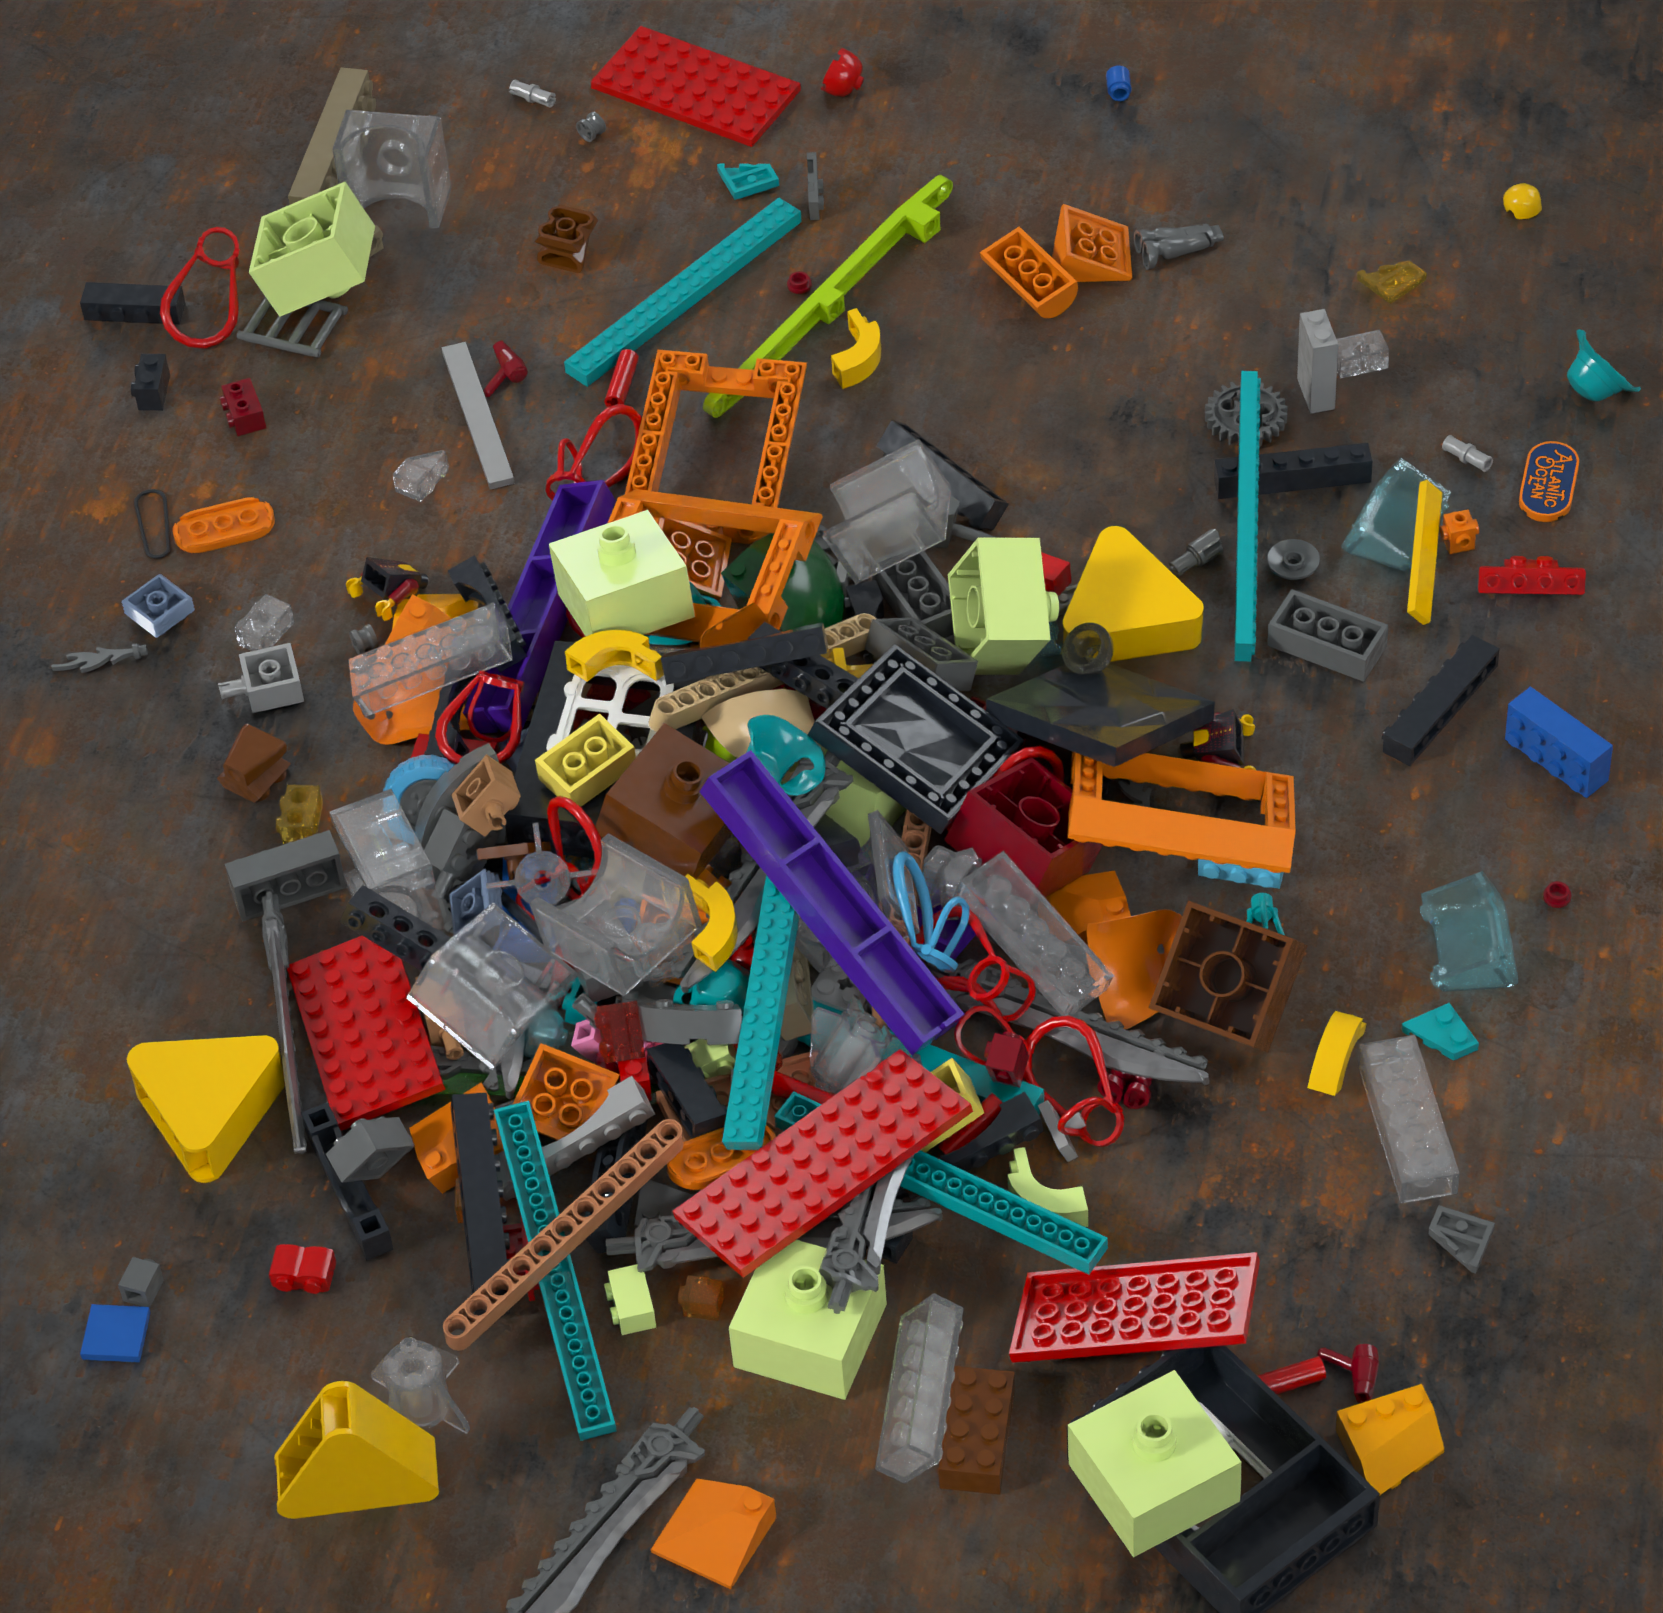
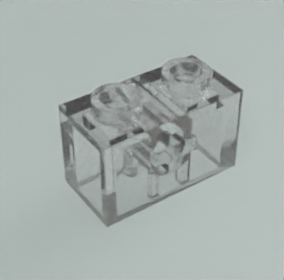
M1380 329L1336 339L1338 342L1337 373L1340 379L1388 368L1389 348Z
M265 594L253 605L247 615L238 621L235 627L238 644L251 651L273 647L294 623L291 605Z

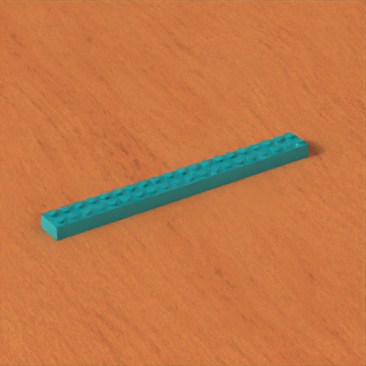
M777 198L564 361L565 373L587 387L616 365L622 350L635 351L802 222L801 211L781 198Z
M1241 371L1234 661L1250 662L1252 655H1255L1261 384V378H1258V371Z
M767 875L722 1139L727 1150H758L763 1146L799 923V915Z
M793 1091L774 1115L775 1127L785 1131L822 1104ZM921 1150L913 1156L900 1185L1088 1275L1108 1249L1107 1237Z
M525 1101L494 1109L529 1243L559 1215L530 1102ZM564 1231L559 1233V1235L565 1237ZM543 1250L537 1255L546 1256L550 1251ZM569 1254L539 1281V1286L580 1441L616 1432L617 1430Z

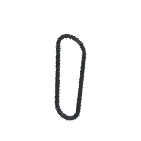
M148 489L136 496L134 506L145 552L150 558L159 559L165 557L170 552L171 547L167 498L160 490ZM148 493H157L163 498L167 549L159 555L149 552L138 507L140 497Z

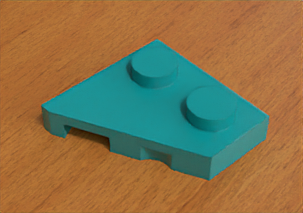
M725 163L717 164V171L734 200L779 186V178L770 164L751 165L739 163V168H725Z
M1450 1003L1402 1023L1401 1030L1404 1034L1409 1035L1412 1033L1423 1039L1424 1045L1431 1049L1439 1050L1442 1055L1453 1061L1478 1050L1479 1042Z

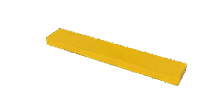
M1424 480L1419 484L1407 612L1422 625L1431 621L1442 492L1428 480Z

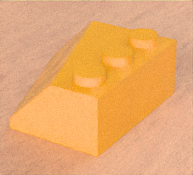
M1422 1384L1337 1411L1336 1432L1353 1468L1380 1495L1390 1488L1394 1489L1401 1484V1480L1413 1471H1419L1444 1453V1445L1434 1407Z

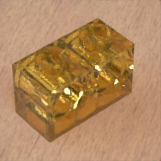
M287 785L285 796L282 795L280 799L282 814L276 819V831L281 834L283 844L317 834L323 805L319 786Z

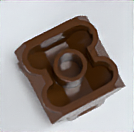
M559 204L549 210L548 221L541 224L538 228L539 235L535 242L542 245V248L537 254V260L542 265L580 273L584 268L589 237L598 219L592 212Z
M245 724L241 728L223 764L224 771L217 777L218 781L225 789L254 803L266 799L270 795L271 785L285 779L286 769L291 764L281 758L287 752L286 743L256 727Z

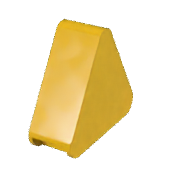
M1119 526L1105 528L1099 534L1063 618L1062 655L1068 663L1085 655L1104 662H1112L1194 649L1200 644L1202 639L1203 603L1128 530Z
M267 1035L141 1043L133 1047L127 1056V1063L132 1075L137 1098L190 1177L201 1183L212 1182L223 1174L285 1087L283 1064L278 1044L274 1038Z
M348 1381L330 1383L320 1391L274 1456L277 1469V1512L286 1518L298 1519L427 1502L433 1500L439 1494L434 1436L355 1383Z

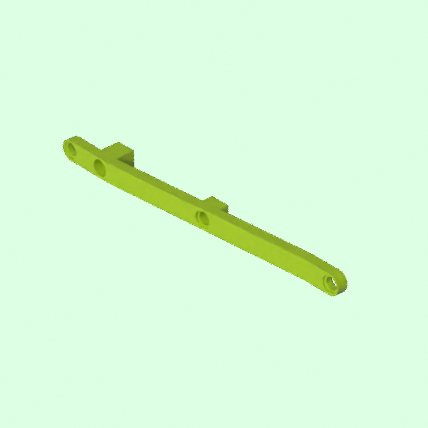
M938 175L895 210L738 369L754 370L757 358L781 360L820 320L827 324L834 321L845 311L844 295L906 233L923 243H926L941 230L940 212L935 210V208L949 197L953 188V182L942 175ZM709 393L704 400L703 410L711 416L718 418L744 396Z

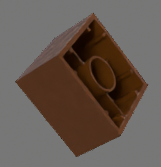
M663 723L607 792L595 827L602 838L680 887V881L687 874L697 880L732 835L731 830L702 796L700 790L711 775L730 763L666 723Z
M1188 901L1148 1008L1269 1052L1307 945L1285 935Z

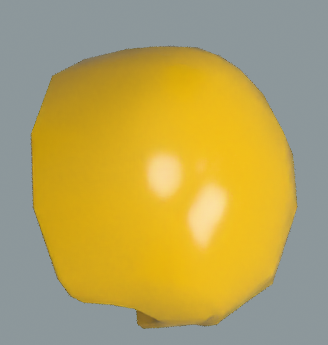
M1520 183L1513 185L1503 195L1506 212L1511 210L1516 219H1529L1538 215L1542 210L1540 193L1536 187L1529 184Z

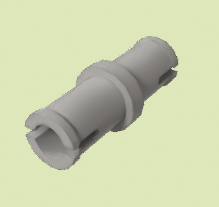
M513 80L510 84L509 89H512L509 91L510 94L523 97L527 102H537L549 108L555 104L556 98H553L556 96L555 93L542 90L538 85H528L519 80Z
M1452 435L1447 436L1442 444L1443 450L1459 457L1461 462L1465 464L1470 463L1484 472L1488 471L1493 463L1491 456L1476 450L1473 444H1465Z

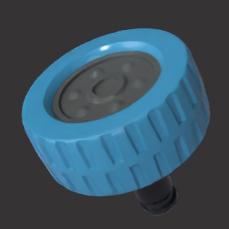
M436 755L412 757L400 763L390 773L389 778H387L382 794L383 813L389 829L403 843L415 847V826L421 807L441 775L455 766L448 759Z

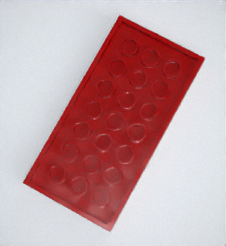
M640 26L591 80L592 89L753 147L801 91L799 82Z
M360 936L289 964L287 971L326 1097L338 1122L340 1131L350 1128L354 1122L360 1119H373L446 1090L402 959L364 936Z
M1258 1253L1094 1267L1089 1275L1075 1268L1027 1273L1009 1351L1012 1363L1246 1344L1260 1264Z

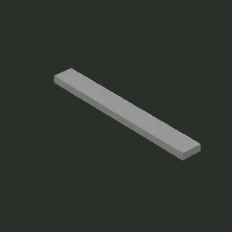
M466 342L441 347L490 490L515 484Z

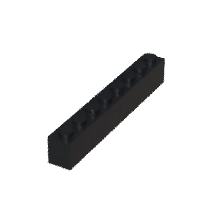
M487 1093L452 1095L450 1107L472 1294L510 1260L506 1257V1250H510L509 1233L503 1232V1224L507 1222L506 1207L500 1206V1198H503L502 1180H497L496 1173L500 1172L499 1154L494 1155L493 1146H497L496 1129H491L490 1121L494 1120L493 1103H488ZM498 1290L495 1292V1295H504L507 1293V1290ZM479 1309L474 1311V1315L479 1316L484 1314L486 1311L483 1309ZM510 1309L504 1315H509Z

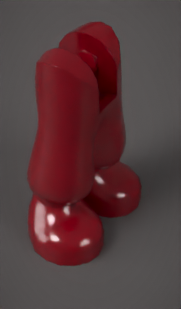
M1111 1069L1110 1074L1107 1075L1113 1102H1120L1125 1085L1130 1083L1124 1095V1105L1130 1109H1139L1147 1106L1151 1099V1092L1148 1088L1151 1085L1152 1078H1145ZM1099 1080L1097 1085L1098 1091L1103 1097H1106L1101 1080Z

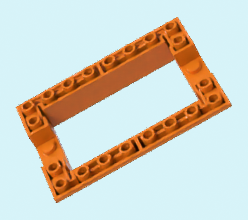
M657 350L625 494L635 489L659 491L681 390L774 398L752 505L778 508L807 363L757 358L755 369L748 370L709 366L708 356L703 353ZM693 523L732 538L733 543L751 544L770 534L767 532Z
M639 489L618 497L608 523L648 510L652 517L774 533L747 606L753 602L757 604L771 625L778 630L780 629L788 606L781 597L794 561L806 562L823 518L822 514ZM693 603L695 617L647 633L646 635L700 642L701 636L707 629L740 609ZM723 623L717 625L716 629L719 630L722 627Z
M1073 752L1070 784H1073V793L1069 808L1068 838L1082 843L1088 841L1101 843L1107 847L1121 846L1134 851H1153L1164 856L1172 854L1184 856L1190 860L1203 859L1217 864L1229 863L1240 865L1247 869L1261 868L1273 873H1290L1296 831L1294 776L1144 753L1113 767ZM1102 777L1128 779L1135 783H1154L1165 788L1172 786L1185 788L1191 792L1205 791L1217 796L1230 795L1243 800H1261V795H1263L1261 814H1265V825L1102 800Z

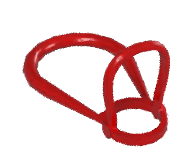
M210 228L199 237L194 255L170 283L161 299L160 316L164 328L174 340L187 347L205 349L219 345L231 335L238 322L239 305L235 269L239 266L238 255L240 249L237 237L226 228ZM213 233H223L229 236L235 246L233 255L221 262L208 258L203 250L205 238ZM196 259L213 267L230 270L228 320L220 332L204 339L191 338L181 333L173 324L170 315L171 301Z
M557 796L551 799L547 809L548 823L559 865L555 868V872L523 886L518 891L515 900L537 924L553 923L554 918L553 915L550 917H536L528 912L521 903V898L527 891L558 877L562 889L571 900L591 895L589 888L601 875L606 864L605 848L593 821L582 807L572 799L564 796ZM560 807L565 808L575 816L584 828L593 847L595 862L587 882L573 864L564 860L558 814ZM566 871L571 873L576 879L581 895H577L571 888L565 875Z
M954 906L947 919L961 918L962 907ZM970 909L968 923L989 955L973 968L966 986L939 978L936 979L945 990L968 992L971 997L980 1001L984 1006L994 1009L988 1001L996 998L1004 990L1008 983L1010 972L1023 977L1029 985V993L1026 1000L1015 1013L1005 1016L1000 1015L1006 1022L1017 1020L1027 1011L1036 994L1035 982L1025 972L1011 967L1001 957H996L981 921ZM942 910L933 914V929L936 926V923L939 919ZM923 924L915 935L917 944L925 942ZM991 964H999L1002 973L998 984L986 994H978L975 985L980 973Z
M1069 1015L1051 1017L1037 1025L1026 1039L1029 1059L1023 1080L1042 1088L1036 1082L1032 1072V1055L1036 1044L1046 1033L1059 1027H1070L1078 1030L1087 1040L1106 1097L1084 1099L1067 1111L1044 1090V1102L1048 1100L1056 1112L1062 1116L1057 1126L1060 1133L1080 1136L1085 1142L1098 1147L1109 1146L1120 1137L1124 1127V1116L1121 1106L1113 1102L1102 1047L1096 1032L1084 1020ZM1100 1105L1116 1115L1115 1130L1109 1138L1103 1141L1093 1140L1087 1132L1086 1126L1081 1129L1065 1127L1067 1121L1080 1110H1082L1081 1116L1086 1123L1091 1111Z

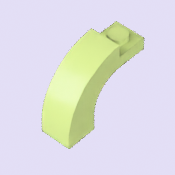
M1025 1147L1013 1149L1014 1161H1009L1011 1174H1008V1191L1081 1226L1088 1227V1207L1083 1187L1057 1190L1041 1185L1034 1179L1031 1173Z

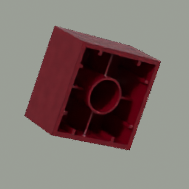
M1032 757L968 791L945 838L948 844L1026 908L1088 873L1103 846L1101 843L1089 841L1082 843L1068 838L1069 808L1073 790Z

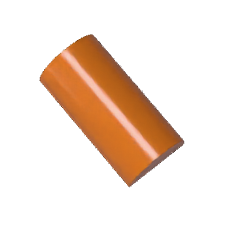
M1017 227L980 252L982 260L1043 318H1054L1062 314L1073 303L1077 295V281L1020 227Z

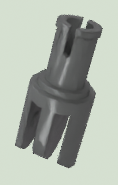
M1216 529L1208 530L1189 543L1186 547V552L1170 562L1169 566L1173 574L1180 577L1195 565L1202 567L1220 555L1224 550L1218 531Z

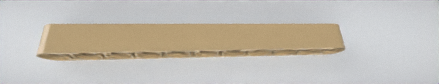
M863 613L825 628L829 649L826 654H821V656L828 658L833 648H843L845 658L865 650L872 619L876 618L870 614ZM759 667L710 676L656 699L648 723L655 732L659 730L663 723L676 730L702 719L701 716L726 700L756 691L770 690L785 683Z

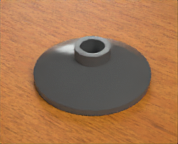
M1287 539L1276 543L1269 550L1267 562L1271 571L1279 577L1298 580L1312 575L1318 569L1320 555L1318 550L1306 541Z

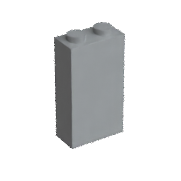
M1325 309L1300 313L1297 379L1310 414L1335 409L1338 342Z

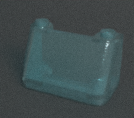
M1400 457L1374 487L1345 538L1341 549L1351 555L1398 570L1406 571L1408 568L1411 569L1420 482L1428 480L1442 492L1440 517L1443 516L1450 505L1447 503L1451 492Z
M1483 871L1421 893L1423 905L1420 906V912L1424 921H1429L1434 927L1439 964L1434 965L1433 972L1430 973L1435 988H1440L1445 992L1507 988L1518 984V974L1506 907L1500 893Z

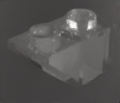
M439 450L406 458L393 473L396 492L422 502L433 491L439 480L448 473L449 464L446 451Z

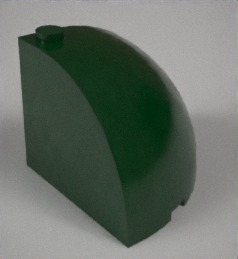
M774 533L752 544L721 572L738 609L747 606ZM815 540L806 562L794 561L781 597L788 606V609L779 629L781 632L822 622L824 623V628H828L842 622L844 610L842 584L830 558Z

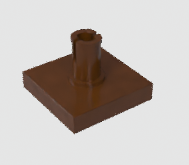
M550 842L521 843L477 849L478 860L502 858L507 860L509 885L527 883L523 858H526L528 855L551 853Z

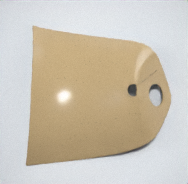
M787 689L756 691L734 697L714 706L701 716L719 743L736 758L744 755L749 747L751 738L747 724L753 717L774 715L790 722L807 735L815 722L808 697L798 691ZM817 743L821 747L824 755L826 749L819 743ZM787 771L782 780L788 782L794 772Z

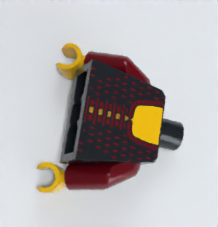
M366 557L363 572L360 574L361 577L351 578L346 582L348 594H351L353 598L363 594L361 585L365 584L383 599H389L388 601L382 600L377 602L375 607L377 617L382 615L383 620L387 621L393 617L391 607L394 605L398 606L404 599H410L412 594L417 596L419 589L427 587L428 576L418 572L406 562Z
M1234 709L1223 713L1215 712L1212 722L1193 730L1192 741L1180 744L1182 757L1184 759L1196 757L1197 761L1240 768L1241 765H1244L1243 735L1251 736L1255 731L1253 717L1246 714L1239 719ZM1248 765L1244 767L1245 769L1256 770L1253 766Z

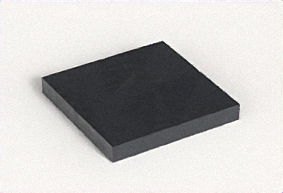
M895 644L814 722L808 733L809 737L868 781L874 783L876 787L940 834L955 820L968 791L990 780L999 767L1012 754L1020 750L1025 741Z
M1087 655L986 699V712L1005 726L1113 767L1212 722L1215 710V701L1154 679H1149L1143 675Z

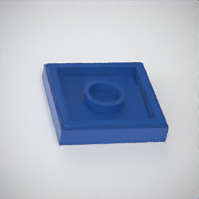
M91 1304L80 1353L82 1360L140 1362L151 1314L149 1307Z

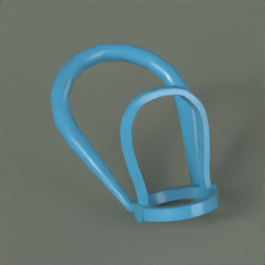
M901 851L894 857L893 881L913 951L919 958L936 966L940 971L955 972L958 964L950 958V955L966 929L969 920V905L962 897H953L943 908L933 931V908L925 878L913 856L905 851ZM904 865L911 874L919 896L925 945L916 943L905 883ZM960 903L962 907L960 924L944 953L934 949L950 911L956 904Z

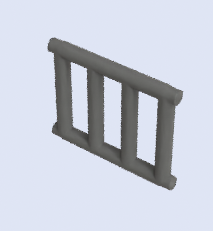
M264 297L245 329L238 331L237 339L319 358L322 345L340 316L347 314L348 307L323 300L305 306L309 307L289 340L286 341L276 337L292 312L280 317L278 315L266 336L254 333L271 306L268 299ZM319 310L331 312L311 346L299 344Z

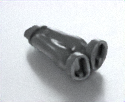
M1202 223L1203 226L1199 224L1180 228L1158 227L1152 231L1140 229L1134 232V244L1136 251L1142 253L1144 267L1146 270L1154 269L1157 265L1159 255H1162L1166 260L1212 247L1214 242L1223 241L1224 236L1219 225L1209 226L1207 223Z

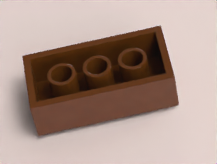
M954 1366L938 1469L940 1489L1000 1495L1015 1396V1372Z

